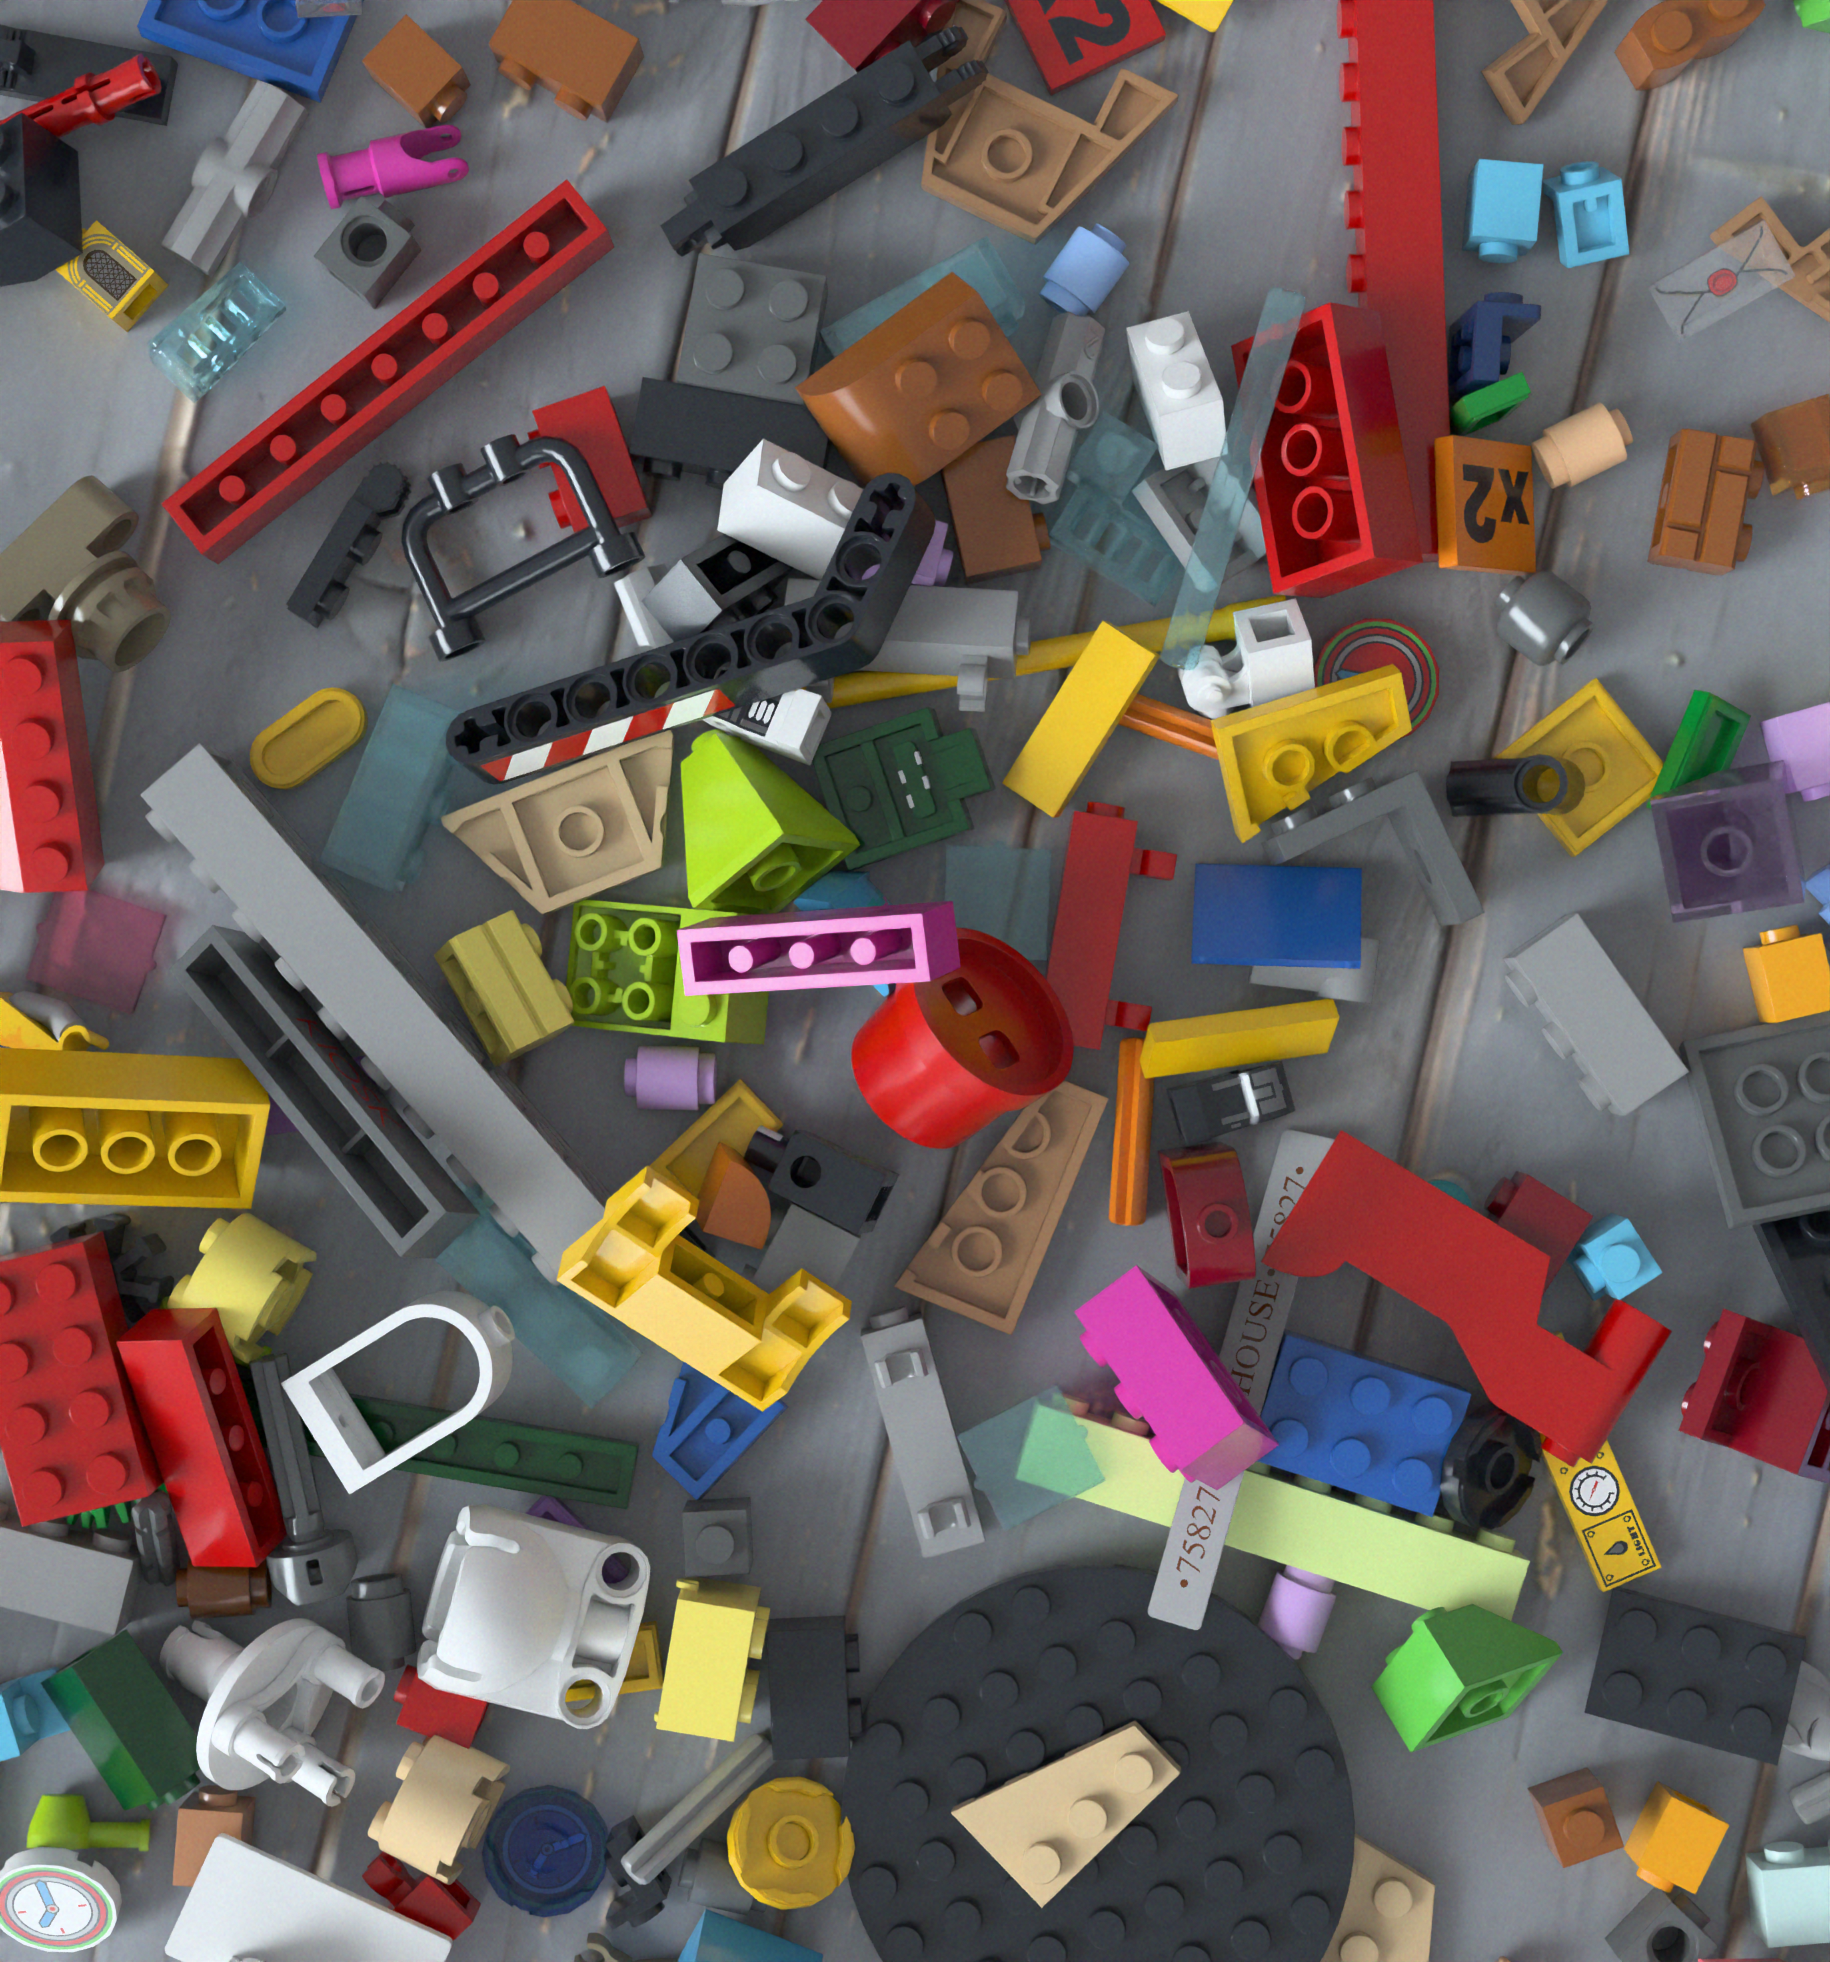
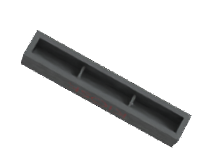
M212 925L169 969L400 1257L436 1259L481 1215L307 1001L281 975L274 961L259 943L252 940L245 932Z

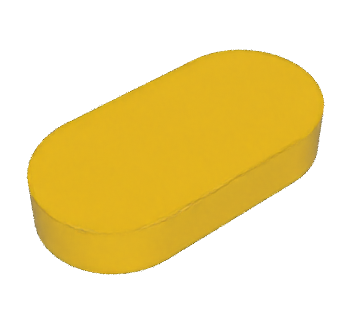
M331 687L317 691L263 730L255 738L250 749V765L254 774L261 782L276 789L290 790L302 786L362 741L368 728V714L364 704L357 696L341 688Z

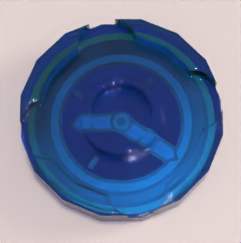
M552 1785L524 1789L503 1803L488 1826L482 1849L486 1878L501 1900L511 1907L515 1905L521 1910L529 1911V1915L545 1918L568 1914L589 1901L605 1877L607 1865L604 1853L608 1851L605 1844L609 1836L607 1825L594 1804L574 1790Z

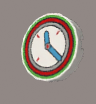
M37 1847L16 1853L5 1861L4 1868L0 1871V1928L22 1944L47 1952H75L94 1947L111 1934L122 1904L120 1886L105 1866L95 1860L92 1867L78 1861L79 1853L73 1850L56 1847Z

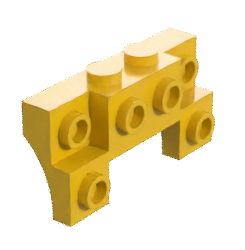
M646 1166L607 1199L603 1219L563 1252L557 1281L763 1412L788 1393L798 1374L816 1350L830 1335L850 1319L852 1301L803 1268L770 1294L757 1287L678 1235L696 1219L700 1200L649 1166Z

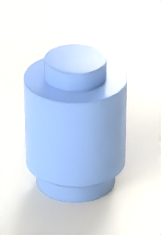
M1096 223L1091 231L1078 226L1044 274L1043 279L1046 284L1040 291L1039 296L1061 314L1071 312L1083 317L1087 313L1094 315L1130 264L1122 255L1127 245L1118 236L1100 224Z

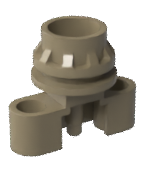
M89 475L76 481L0 554V622L71 619V629L78 657L99 660L110 671L115 673L126 671L141 662L163 638L170 624L171 612L157 599L153 579L138 568L137 562L128 553L118 551L134 533L139 521L138 514L97 477Z

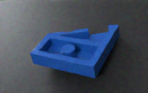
M683 1362L679 1378H675L668 1400L669 1411L665 1423L660 1426L651 1456L696 1500H702L788 1406L779 1399L762 1412L694 1367Z

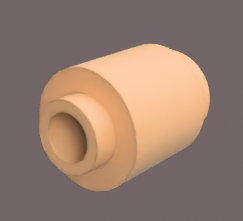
M1599 402L1544 429L1543 437L1532 442L1531 447L1544 478L1550 487L1554 489L1564 483L1569 487H1573L1626 461L1627 452L1625 446L1633 443V437L1619 409L1615 408L1608 412L1606 407Z

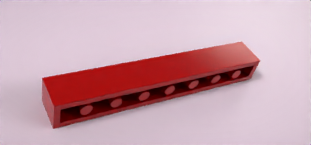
M566 179L162 502V506L198 551L213 562L220 564L614 248V244L607 228Z

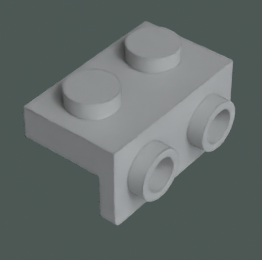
M1229 453L1170 470H1165L1164 467L1144 479L1132 490L1204 596L1266 555L1256 492Z

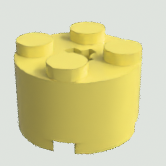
M247 1212L238 1216L231 1223L218 1218L210 1226L199 1246V1251L205 1254L192 1276L187 1274L178 1282L167 1303L169 1309L217 1308L232 1355L245 1363L256 1360L265 1351V1349L255 1343L267 1330L278 1336L286 1326L303 1298L313 1273L303 1268L304 1262L316 1261L317 1257L315 1251Z

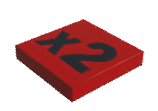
M1004 0L1050 96L1164 41L1166 36L1150 0Z

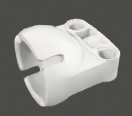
M490 1504L469 1505L462 1508L458 1515L456 1530L451 1532L443 1549L427 1603L422 1633L429 1640L422 1644L418 1652V1678L438 1690L563 1720L577 1729H590L600 1725L608 1718L615 1704L627 1672L643 1616L650 1579V1565L647 1556L640 1548L621 1536L605 1535ZM617 1552L628 1553L631 1559V1569L627 1577L615 1584L604 1582L602 1566L605 1560L611 1554ZM581 1679L594 1681L596 1687L595 1695L587 1706L580 1709H571L566 1706V1692L574 1682Z

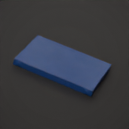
M1195 863L1191 964L1360 969L1362 868Z

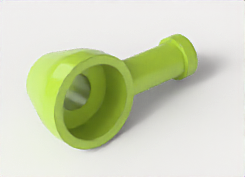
M43 1794L29 1825L26 1848L56 1847L69 1850L139 1848V1851L149 1852L151 1819H141L140 1822L91 1821L84 1795Z

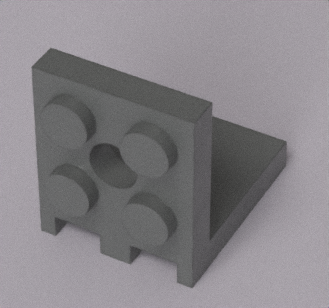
M1418 770L1378 788L1372 777L1328 797L1333 807L1328 812L1318 816L1314 806L1311 805L1271 824L1270 826L1275 837L1261 843L1271 866L1292 859L1387 814L1439 925L1462 924L1485 913Z

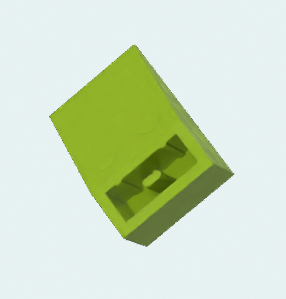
M583 900L575 903L573 906L566 988L573 1004V1010L570 1014L575 1021L571 1026L725 1043L764 1045L769 991L685 996L677 938L678 929L709 918L751 914Z

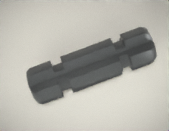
M161 1490L148 1497L136 1499L137 1504L132 1508V1516L136 1526L135 1533L139 1557L142 1562L143 1578L150 1585L161 1582L167 1587L176 1581V1571L180 1568V1559L176 1550L178 1547L174 1521L171 1515L170 1498Z

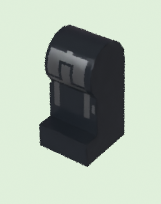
M1282 1061L1242 1071L1237 1069L1166 1089L1181 1144L1186 1147L1211 1140L1213 1137L1282 1117L1296 1110Z

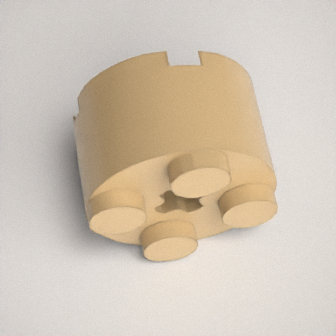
M434 1735L432 1738L427 1736L422 1744L414 1741L404 1754L396 1772V1777L403 1780V1783L394 1802L391 1803L386 1800L381 1805L371 1823L368 1837L378 1841L379 1849L448 1885L452 1884L465 1867V1865L455 1861L462 1847L467 1849L471 1847L476 1850L493 1818L506 1787V1783L498 1779L510 1772V1765L473 1746L467 1749L437 1735Z

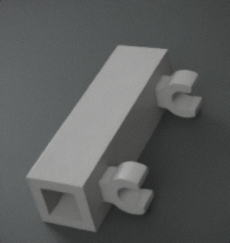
M788 578L784 606L813 597L821 580ZM910 585L879 654L870 664L858 670L958 676L957 694H960L959 710L985 712L988 678L1015 679L1018 655L1029 656L1032 618L1020 615L1019 591ZM854 622L842 626L834 639L845 636L851 630ZM792 642L783 645L784 654L790 649ZM835 677L808 685L806 691L821 695L826 703H831Z
M901 1306L869 1316L872 1326L861 1329L860 1338L923 1559L985 1542L983 1525L922 1312L908 1315L906 1306Z

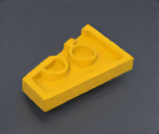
M1394 664L1210 720L1236 836L1243 844L1261 831L1259 828L1260 824L1286 807L1292 811L1311 798L1308 792L1340 771L1349 773L1412 731L1402 674Z

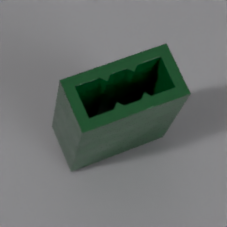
M127 1629L93 1646L41 1682L48 1696L124 1811L146 1804L150 1811L165 1802L169 1805L201 1783L195 1773L200 1769L196 1753L197 1735Z

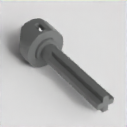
M287 1353L261 1356V1359L250 1361L249 1367L284 1525L289 1537L279 1543L266 1557L271 1581L275 1588L295 1605L321 1602L344 1594L351 1582L358 1563L353 1536L348 1530L324 1529L325 1523L302 1418L281 1385L282 1382L292 1377ZM317 1559L319 1563L307 1564V1561Z

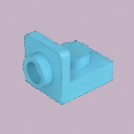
M1583 161L1562 167L1560 169V176L1542 180L1544 195L1553 200L1559 257L1562 265L1566 268H1572L1629 254L1622 179L1604 167H1599L1598 162Z
M58 1667L45 1669L0 1684V1762L22 1755L40 1739L71 1730L41 1685L42 1681L60 1670Z

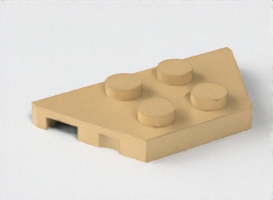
M668 730L619 746L440 818L446 829L457 836L486 865L517 890L542 915L550 914L663 869L675 737L672 730Z
M1355 1832L1354 1860L1348 1895L1339 1924L1320 1962H1429L1435 1885L1432 1879Z

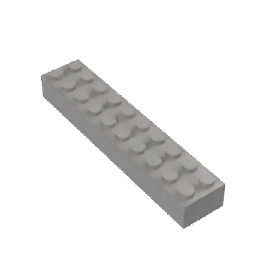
M199 743L140 794L152 808L146 815L147 820L167 842L173 845L178 840L188 849L195 858L189 864L194 875L212 893L216 894L219 890H222L238 907L231 915L240 928L255 942L258 943L264 939L275 949L281 957L274 964L281 975L297 991L301 992L307 988L323 1005L317 1011V1014L328 1029L341 1041L350 1037L366 1054L360 1060V1063L368 1075L384 1090H387L391 1085L396 1088L409 1103L403 1109V1113L409 1122L426 1139H430L435 1134L452 1153L446 1158V1162L455 1175L471 1189L477 1183L495 1202L488 1210L496 1222L513 1238L520 1232L537 1250V1253L531 1257L535 1266L555 1287L559 1286L561 1283L557 1281L563 1252L603 1219L607 1199L612 1194L502 1067H494L482 1044L233 758L225 751Z

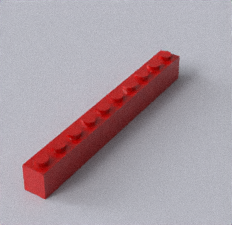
M1338 0L1337 34L1339 39L1348 38L1349 62L1341 63L1339 94L1341 102H1351V126H1345L1342 130V162L1344 166H1353L1354 190H1346L1344 222L1346 230L1355 229L1356 254H1348L1347 290L1348 293H1358L1359 308L1379 311L1423 562H1439L1434 442L1435 438L1450 436L1434 4L1433 0Z

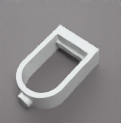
M437 1291L411 1302L282 1382L281 1385L344 1487L351 1494L465 1425L495 1402L504 1391L511 1375L513 1364L511 1341L515 1338V1331L510 1319L499 1307H489L478 1298L463 1292ZM420 1317H433L445 1320L459 1328L475 1348L480 1367L479 1383L475 1395L468 1405L385 1454L332 1367L406 1321Z

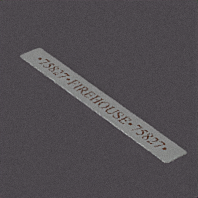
M1290 1129L1284 1130L1281 1135L1253 1235L1256 1277L1255 1279L1240 1281L1219 1355L1259 1416L1299 1276L1273 1269L1260 1261L1334 1141L1332 1138ZM1245 1470L1218 1490L1197 1479L1190 1483L1185 1478L1148 1607L1150 1617L1193 1630L1201 1628Z

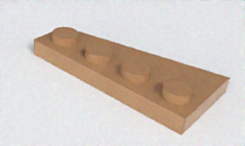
M1064 1080L1057 1088L1023 1108L894 1283L893 1287L1012 1335L1109 1098Z

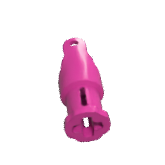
M449 124L371 140L369 148L335 156H330L328 152L319 153L317 155L318 165L331 210L341 208L343 201L359 198L360 196L364 197L381 193L384 198H389L463 179L469 172V166L462 158L454 157L434 162L420 160L431 152L456 146L461 140L459 128ZM442 134H450L448 137H441ZM452 169H458L455 173H449Z

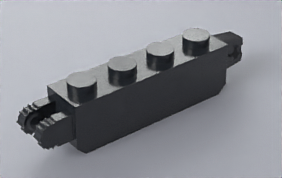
M955 25L951 28L948 27L946 30L941 31L940 34L934 35L915 48L910 41H907L689 179L694 190L683 198L687 207L660 225L674 251L683 257L706 243H709L713 250L727 243L734 251L748 248L943 126L952 115L948 106L981 85L989 73L982 60L974 59L962 64L958 69L952 70L935 82L929 75L930 71L948 61L951 57L956 56L966 47L969 38L964 29Z

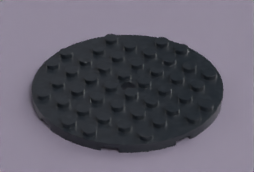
M1114 1564V1566L1057 1565L1012 1576L993 1583L962 1599L935 1618L925 1630L910 1642L890 1666L870 1698L862 1716L863 1736L854 1737L850 1757L847 1760L842 1789L841 1824L847 1816L851 1824V1832L854 1834L855 1851L847 1876L851 1894L862 1924L879 1957L883 1962H1320L1339 1924L1349 1891L1354 1860L1355 1819L1351 1782L1344 1752L1332 1720L1314 1686L1297 1662L1271 1636L1251 1621V1618L1246 1613L1216 1594H1210L1202 1626L1198 1630L1150 1617L1148 1607L1158 1572L1154 1570ZM1136 1720L1181 1767V1773L1041 1908L952 1815L953 1807L973 1797L976 1799L1003 1786L1005 1782L1023 1773L1033 1772L1064 1757L1066 1753Z

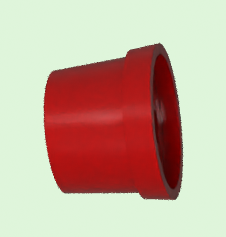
M956 927L960 968L932 981L896 983L895 989L858 1030L852 1043L851 1061L854 1076L862 1095L873 1111L884 1123L902 1137L921 1146L935 1149H947L958 1146L1007 1111L1019 1110L1034 1103L1057 1088L1065 1080L1073 1061V1036L1068 1017L1058 996L1044 976L1023 955L1005 942L987 933L968 928Z

